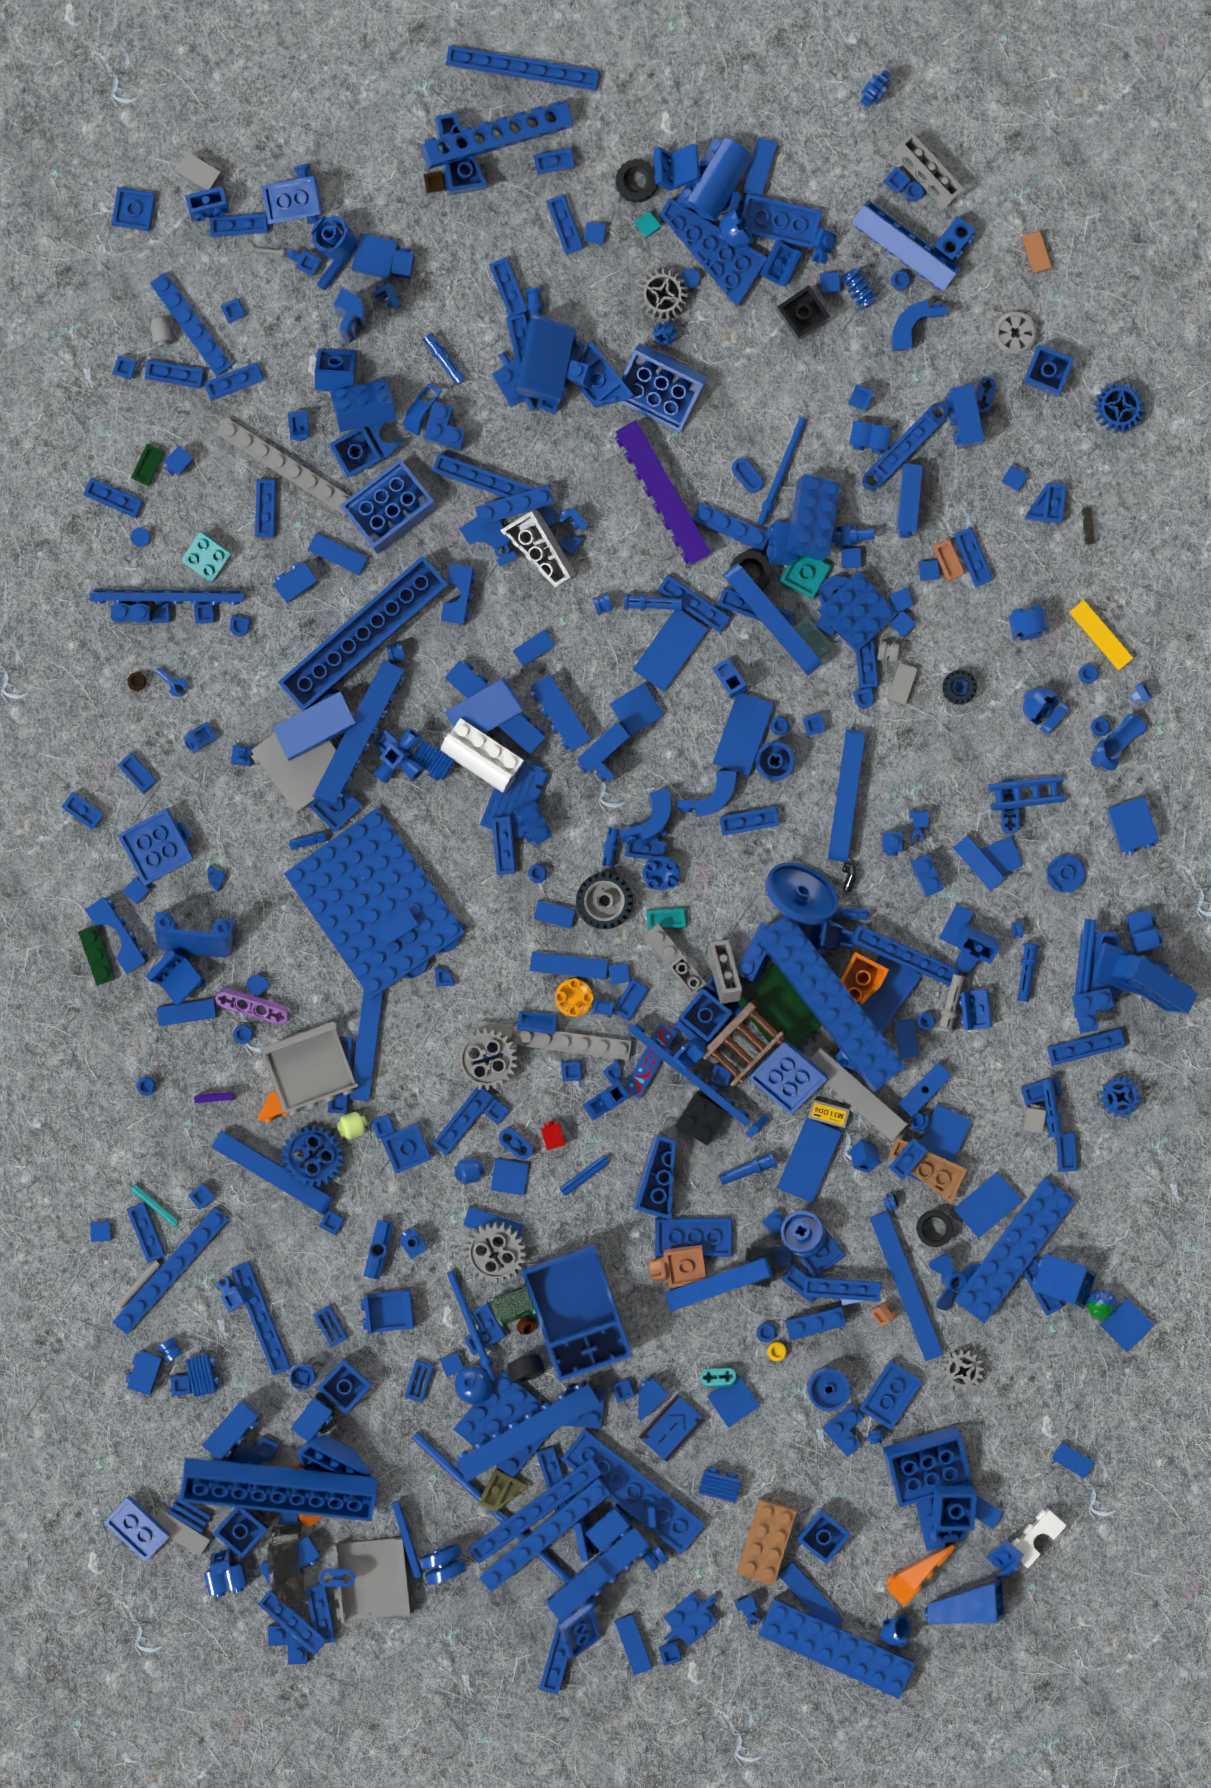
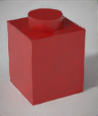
M554 1120L543 1123L544 1127L540 1129L546 1150L565 1146L560 1124H555Z

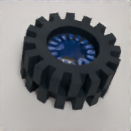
M955 670L945 677L942 683V692L950 703L963 705L970 702L976 695L977 681L968 671ZM957 682H962L965 685L962 693H958L954 689L957 686Z

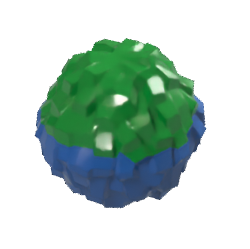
M1095 1290L1087 1299V1309L1092 1318L1105 1320L1116 1311V1297L1105 1290Z

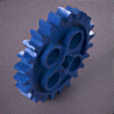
M305 1126L304 1132L298 1128L296 1131L297 1135L291 1133V1139H286L285 1143L287 1145L282 1147V1150L285 1152L281 1154V1157L286 1159L281 1164L287 1165L284 1172L290 1171L291 1173L288 1178L290 1179L295 1176V1183L301 1180L302 1187L306 1183H309L310 1188H312L314 1183H316L318 1188L321 1182L327 1185L328 1179L334 1180L333 1174H339L336 1168L342 1167V1164L338 1162L344 1159L343 1156L338 1155L343 1151V1149H337L340 1142L334 1143L336 1136L329 1137V1130L325 1134L322 1133V1127H320L319 1131H316L315 1126H312L311 1131H309L308 1127ZM308 1141H316L317 1147L309 1146ZM321 1146H325L323 1150L317 1153L315 1159L312 1158L303 1168L299 1167L307 1161L309 1155L312 1156ZM294 1153H301L303 1155V1159H296L294 1157ZM321 1155H329L330 1161L322 1160ZM307 1167H314L316 1169V1173H309Z

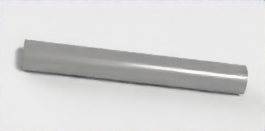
M155 1260L117 1304L123 1308L161 1264Z

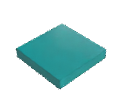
M797 555V561L787 566L779 582L813 600L831 565L824 561Z

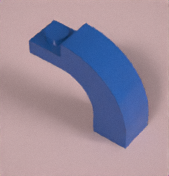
M928 300L917 302L904 310L897 319L892 331V352L911 350L913 326L922 319L947 317L948 306L943 307V304H933L931 308H928Z
M716 771V787L711 796L700 801L677 800V809L687 813H692V809H696V817L707 816L720 810L733 794L736 783V771Z
M668 788L649 793L648 800L652 811L651 817L642 825L620 830L619 837L621 843L626 842L630 844L640 839L643 846L654 841L663 833L668 824L671 811V799Z

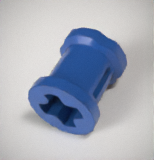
M596 997L592 1014L599 1013L611 1018L614 1001L606 1002Z

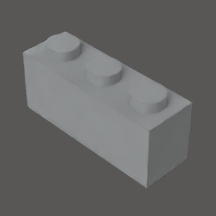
M729 940L711 942L707 954L720 1003L739 1001L742 988Z

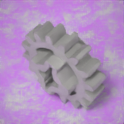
M959 1349V1354L957 1355L954 1351L952 1352V1358L946 1356L948 1363H942L946 1369L942 1370L941 1373L947 1375L943 1379L944 1381H950L949 1387L955 1385L956 1391H958L959 1387H962L963 1392H965L966 1387H969L971 1390L973 1389V1383L979 1385L977 1378H983L979 1372L984 1369L978 1366L982 1363L981 1360L975 1361L976 1354L970 1356L969 1350L963 1354L962 1349ZM960 1358H967L971 1362H962ZM954 1362V1370L950 1372V1366ZM960 1366L967 1368L965 1370V1375L958 1373L960 1371ZM975 1369V1374H974L973 1378L971 1379V1378H970L971 1371ZM960 1378L963 1379L965 1383H958L953 1379Z

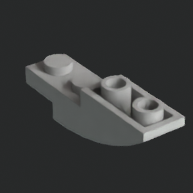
M658 923L643 934L691 996L706 984Z

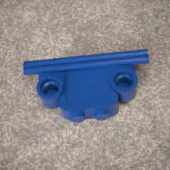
M1085 919L1084 929L1081 930L1074 995L1110 988L1114 1003L1113 996L1120 995L1123 990L1095 981L1093 977L1102 944L1107 943L1120 947V939L1113 932H1095L1096 920Z

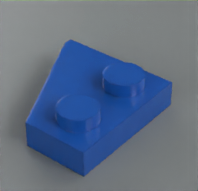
M1047 483L1026 514L1025 520L1061 524L1066 485Z

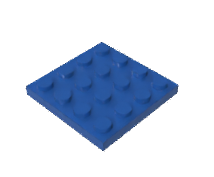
M504 1370L493 1381L494 1389L490 1398L486 1402L473 1405L453 1428L473 1447L482 1440L487 1442L491 1439L490 1435L499 1430L501 1433L508 1429L507 1425L516 1420L518 1423L523 1421V1416L529 1412L534 1411L536 1413L541 1410L540 1406L543 1403L519 1383H513L511 1376ZM550 1433L496 1464V1466L506 1475L513 1478Z

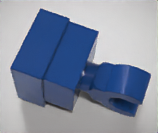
M909 811L908 818L913 819L912 826L914 827V832L911 834L910 839L913 842L914 836L918 834L921 837L920 841L923 842L922 827L928 828L929 812Z
M751 1593L734 1600L737 1611L742 1609L744 1616H747V1625L750 1629H752L750 1624L752 1620H756L758 1625L761 1624L760 1619L753 1613L758 1609Z

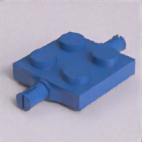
M505 351L502 354L500 353L498 356L503 366L492 373V377L510 408L518 403L526 402L530 412L537 409L532 397L514 394L519 374L516 361H510Z
M691 1592L664 1616L672 1630L664 1637L665 1641L672 1636L667 1641L669 1644L676 1637H679L689 1647L718 1622L710 1611V1607L718 1601L716 1598L711 1601L715 1596L712 1594L704 1602Z

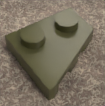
M495 1469L477 1504L495 1513L526 1490L528 1486Z

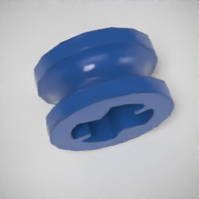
M1022 921L1018 923L1011 922L1012 938H1016V936L1023 938Z

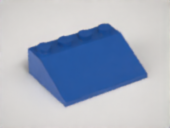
M639 343L621 378L635 397L620 403L681 432L708 377Z
M401 459L340 505L377 554L381 553L438 508L431 496Z
M956 1426L882 1447L899 1508L933 1498L934 1486H973L962 1437Z

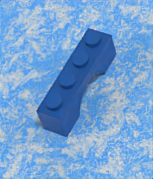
M103 897L87 907L85 911L95 926L108 925L118 932L121 938V949L116 959L125 973L129 974L146 963L145 957L148 955L142 946L139 948L135 943L137 938L132 931L128 932L124 926L127 923L121 914L118 916L115 912L116 905L112 899Z

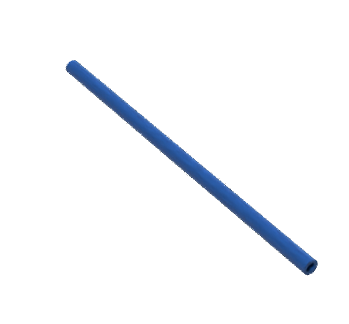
M417 1432L411 1439L479 1501L483 1492L470 1480L466 1482L462 1473ZM501 1509L495 1513L489 1511L500 1523L509 1518ZM522 1532L516 1538L520 1541L525 1536H527V1534L525 1532ZM544 1550L536 1555L564 1583L572 1577ZM593 1596L588 1598L589 1603L595 1609L599 1602Z

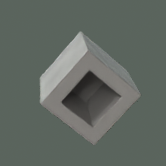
M1031 1104L1030 1108L1025 1107L1023 1131L1043 1134L1046 1111L1042 1110V1106Z

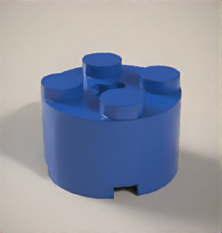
M330 215L331 217L327 218L322 217L312 228V243L325 257L340 261L350 253L356 243L354 232L336 215Z
M1042 605L1032 606L1031 610L1027 611L1023 609L1013 610L1011 616L1008 617L1013 641H1016L1017 637H1019L1020 641L1039 638L1042 632H1045L1046 635L1050 633L1046 609H1043Z
M767 743L761 747L756 755V769L763 778L769 781L782 780L793 769L794 755L791 749L783 743ZM771 757H773L774 759L777 757L779 758V766H772L770 764V762L772 761Z

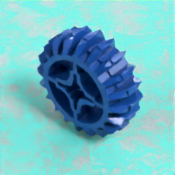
M1116 381L1113 384L1114 388L1107 384L1108 391L1104 388L1100 390L1103 396L1100 394L1096 395L1100 402H1094V406L1099 407L1094 410V413H1100L1096 417L1097 421L1100 419L1104 420L1100 424L1101 427L1106 423L1108 424L1107 431L1114 427V433L1118 432V428H1120L1121 433H1125V427L1131 431L1133 429L1131 423L1137 427L1139 425L1137 420L1143 419L1139 413H1145V409L1140 408V406L1145 405V402H1139L1143 395L1136 396V393L1139 391L1138 388L1131 391L1132 384L1125 388V382L1123 381L1119 387ZM1119 392L1115 402H1105L1110 394ZM1124 394L1132 399L1134 407L1126 403ZM1119 402L1121 403V407L1125 409H1122L1120 413L1118 411V408L1114 406H1117ZM1104 408L1113 412L1114 421L1107 416ZM1123 413H1134L1130 420L1120 422Z

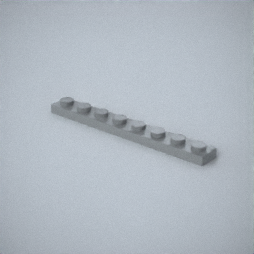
M225 419L216 433L218 436L345 517L347 516L340 505L350 498L349 495L230 419Z
M479 1021L478 1029L481 1033H483L485 1027L488 1033L494 1028V1034L496 1035L502 1031L501 1037L508 1036L506 1042L513 1041L512 1045L629 1060L631 1041L560 1031H555V1034L517 1030L515 1025Z

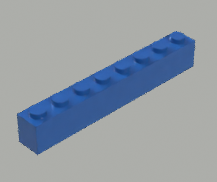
M383 660L354 716L357 726L346 731L312 797L331 807L335 803H340L344 795L341 793L343 787H348L353 778L349 776L352 769L357 770L361 762L358 759L361 752L366 753L370 745L367 742L369 737L375 736L379 728L376 726L378 720H383L388 711L384 709L387 702L392 703L396 695L393 692L396 685L400 687L405 678L402 676L403 669Z
M589 1382L577 1384L573 1387L575 1390L569 1394L567 1391L557 1396L558 1400L552 1404L550 1401L540 1406V1411L536 1413L534 1411L529 1412L523 1416V1421L518 1423L516 1420L507 1425L508 1429L501 1433L499 1430L490 1435V1440L487 1442L482 1440L474 1445L475 1449L470 1452L464 1450L459 1453L455 1463L466 1482L599 1405L600 1401Z
M597 1477L485 1569L479 1578L491 1592L494 1591L611 1493L610 1489L600 1477Z

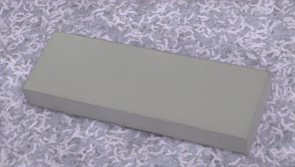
M161 1509L155 1519L171 1534L169 1538L198 1556H201L210 1541V1538L171 1516L163 1509Z

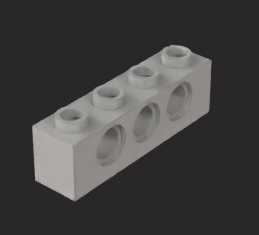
M913 133L905 138L892 152L943 209L964 190Z

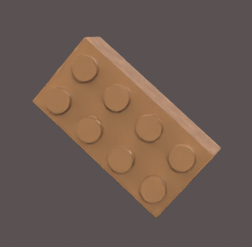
M758 1499L736 1571L737 1575L774 1586L795 1519L796 1509L765 1499Z

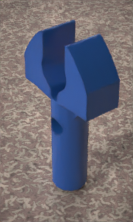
M161 667L156 670V673L170 685L171 690L169 693L172 696L183 697L176 691L175 685H181L188 691L187 683L184 679L175 680Z

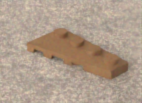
M896 1138L889 1156L895 1160L908 1142ZM927 1151L910 1172L952 1204L967 1169Z

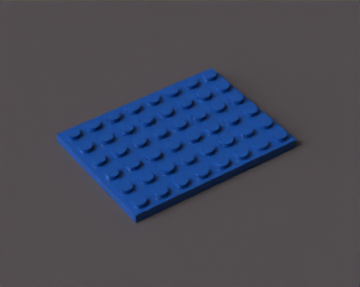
M378 807L283 873L371 999L465 934L461 925ZM409 909L419 926L386 946L376 929Z

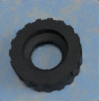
M642 159L628 160L625 164L623 163L616 175V187L620 196L632 203H642L645 200H649L657 189L654 167ZM640 172L645 176L646 184L644 188L633 190L628 186L627 178L631 173Z
M752 550L744 551L733 559L730 568L736 563L741 567L747 563L756 564L760 569V575L754 582L761 590L767 586L771 579L772 569L771 564L762 553Z

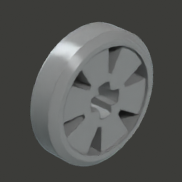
M1021 312L1005 314L998 320L994 328L995 342L1007 354L1019 355L1025 353L1032 347L1036 339L1037 333L1034 322L1029 316ZM1011 329H1018L1020 331L1018 333L1020 337H1011Z

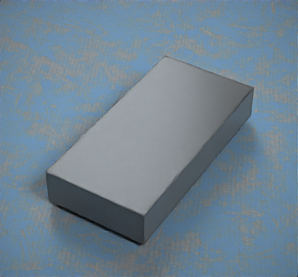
M899 663L887 697L888 700L906 705L917 668Z

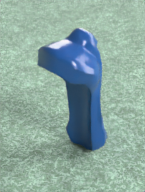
M1128 714L1111 735L1096 745L1090 758L1091 764L1094 767H1102L1106 770H1116L1119 765L1121 752L1134 738L1146 732L1147 724L1139 716Z

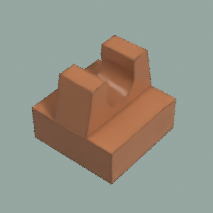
M889 1301L876 1306L870 1311L880 1327L893 1321L897 1314L896 1310L890 1312L887 1308L891 1304Z

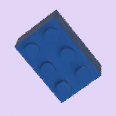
M386 379L330 392L340 432L396 420L394 404Z
M973 384L950 388L947 396H945L947 408H951L949 421L950 425L954 426L955 429L953 434L954 445H958V449L981 445L984 442V436Z
M242 1399L201 1446L218 1461L222 1457L226 1459L234 1450L232 1445L234 1443L238 1445L246 1437L245 1431L247 1429L251 1431L260 1421L257 1418L260 1413L245 1399Z

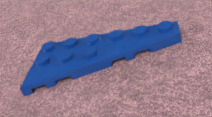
M669 198L660 212L661 218L733 304L738 307L766 262L767 257L749 246L734 248L727 242L723 243L718 235V232L721 231L720 228Z

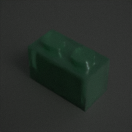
M516 1288L512 1290V1293L497 1295L494 1297V1300L490 1301L499 1326L536 1313L527 1288Z

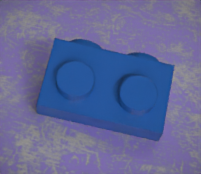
M775 241L760 272V276L778 286H786L792 279V273L800 262L802 252L794 250L780 241Z
M989 989L961 992L959 1003L963 1012L961 1022L964 1029L993 1027Z

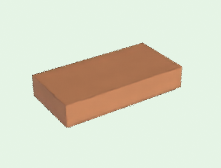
M1038 231L1021 237L1032 273L1035 274L1051 269L1041 232Z
M950 539L932 547L947 582L965 575Z

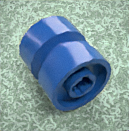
M307 1363L296 1365L290 1373V1383L298 1390L310 1388L316 1379L315 1369Z

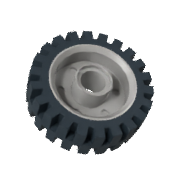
M597 873L588 877L579 887L576 896V906L579 915L588 925L597 929H612L622 924L628 918L633 906V896L630 887L621 877L612 873ZM603 895L610 898V904L606 907L599 904V898Z

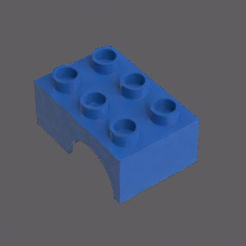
M595 1244L521 1269L522 1277L531 1296L559 1382L632 1357V1350Z

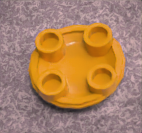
M574 978L560 984L556 990L555 1001L562 1013L567 1016L576 1017L586 1013L592 1006L593 994L588 984Z

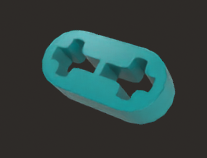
M730 1368L704 1370L701 1373L700 1380L707 1388H725L734 1386L737 1383L738 1377L734 1370ZM728 1373L733 1377L730 1378L729 1382L721 1379V1377H727ZM709 1374H711L713 1378H717L712 1379L710 1383H708L707 1380H705V1378H708Z

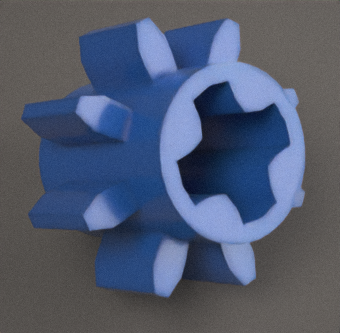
M668 321L663 324L659 322L652 333L655 335V340L661 345L667 343L671 345L678 335L675 332V326Z

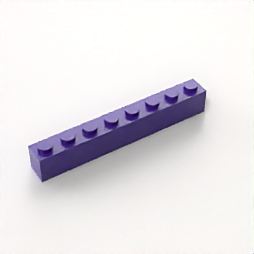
M635 420L617 430V436L614 438L618 446L624 447L626 451L624 456L629 464L633 463L636 468L633 472L638 481L642 479L645 484L643 490L647 497L651 496L655 503L652 505L656 513L662 514L664 518L662 523L667 531L671 530L674 535L671 537L676 547L680 546L682 549L681 557L685 564L689 563L693 566L709 557L712 553L637 421Z

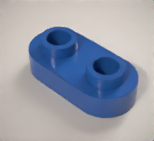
M506 1128L500 1132V1144L518 1159L525 1160L532 1155V1145L515 1130ZM510 1134L512 1140L506 1141L505 1135ZM525 1146L527 1152L521 1153L520 1147Z

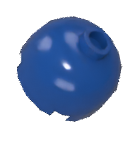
M737 208L727 212L722 217L719 225L721 231L718 232V235L723 243L727 242L734 248H742L754 240L750 228H747L745 224V218Z
M1043 686L1028 690L1023 697L1024 715L1035 725L1043 723L1041 719L1045 715L1048 718L1059 703V700L1056 698L1060 697V695L1050 688Z
M477 1366L466 1367L456 1376L454 1383L455 1392L465 1403L478 1405L490 1398L493 1393L494 1382L490 1380L484 1368Z

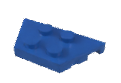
M589 341L583 357L581 356L579 362L589 365L595 372L589 389L580 386L578 388L595 408L633 399L635 397L595 345Z

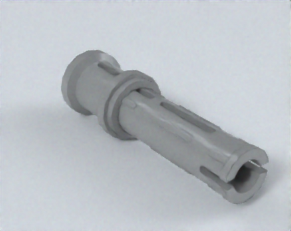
M953 974L946 1005L941 1010L942 1017L940 1025L937 1026L938 1030L948 1033L954 1032L952 1028L954 1020L958 1016L956 1008L965 979L962 975Z

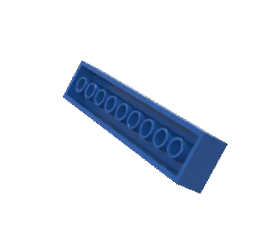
M422 555L280 679L278 683L303 711L310 708L448 587V584Z
M787 915L783 916L756 937L762 948L872 1091H876L906 1067L792 918Z
M185 1458L179 1501L372 1521L377 1495V1478Z

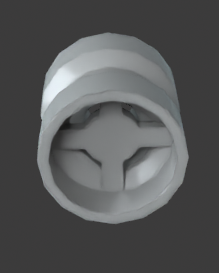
M880 641L877 660L889 659L890 662L896 663L899 644L893 643L889 645L884 641Z

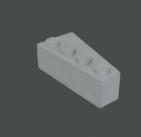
M538 509L529 512L500 530L526 555L525 557L529 561H532L537 566L538 570L554 587L577 575Z

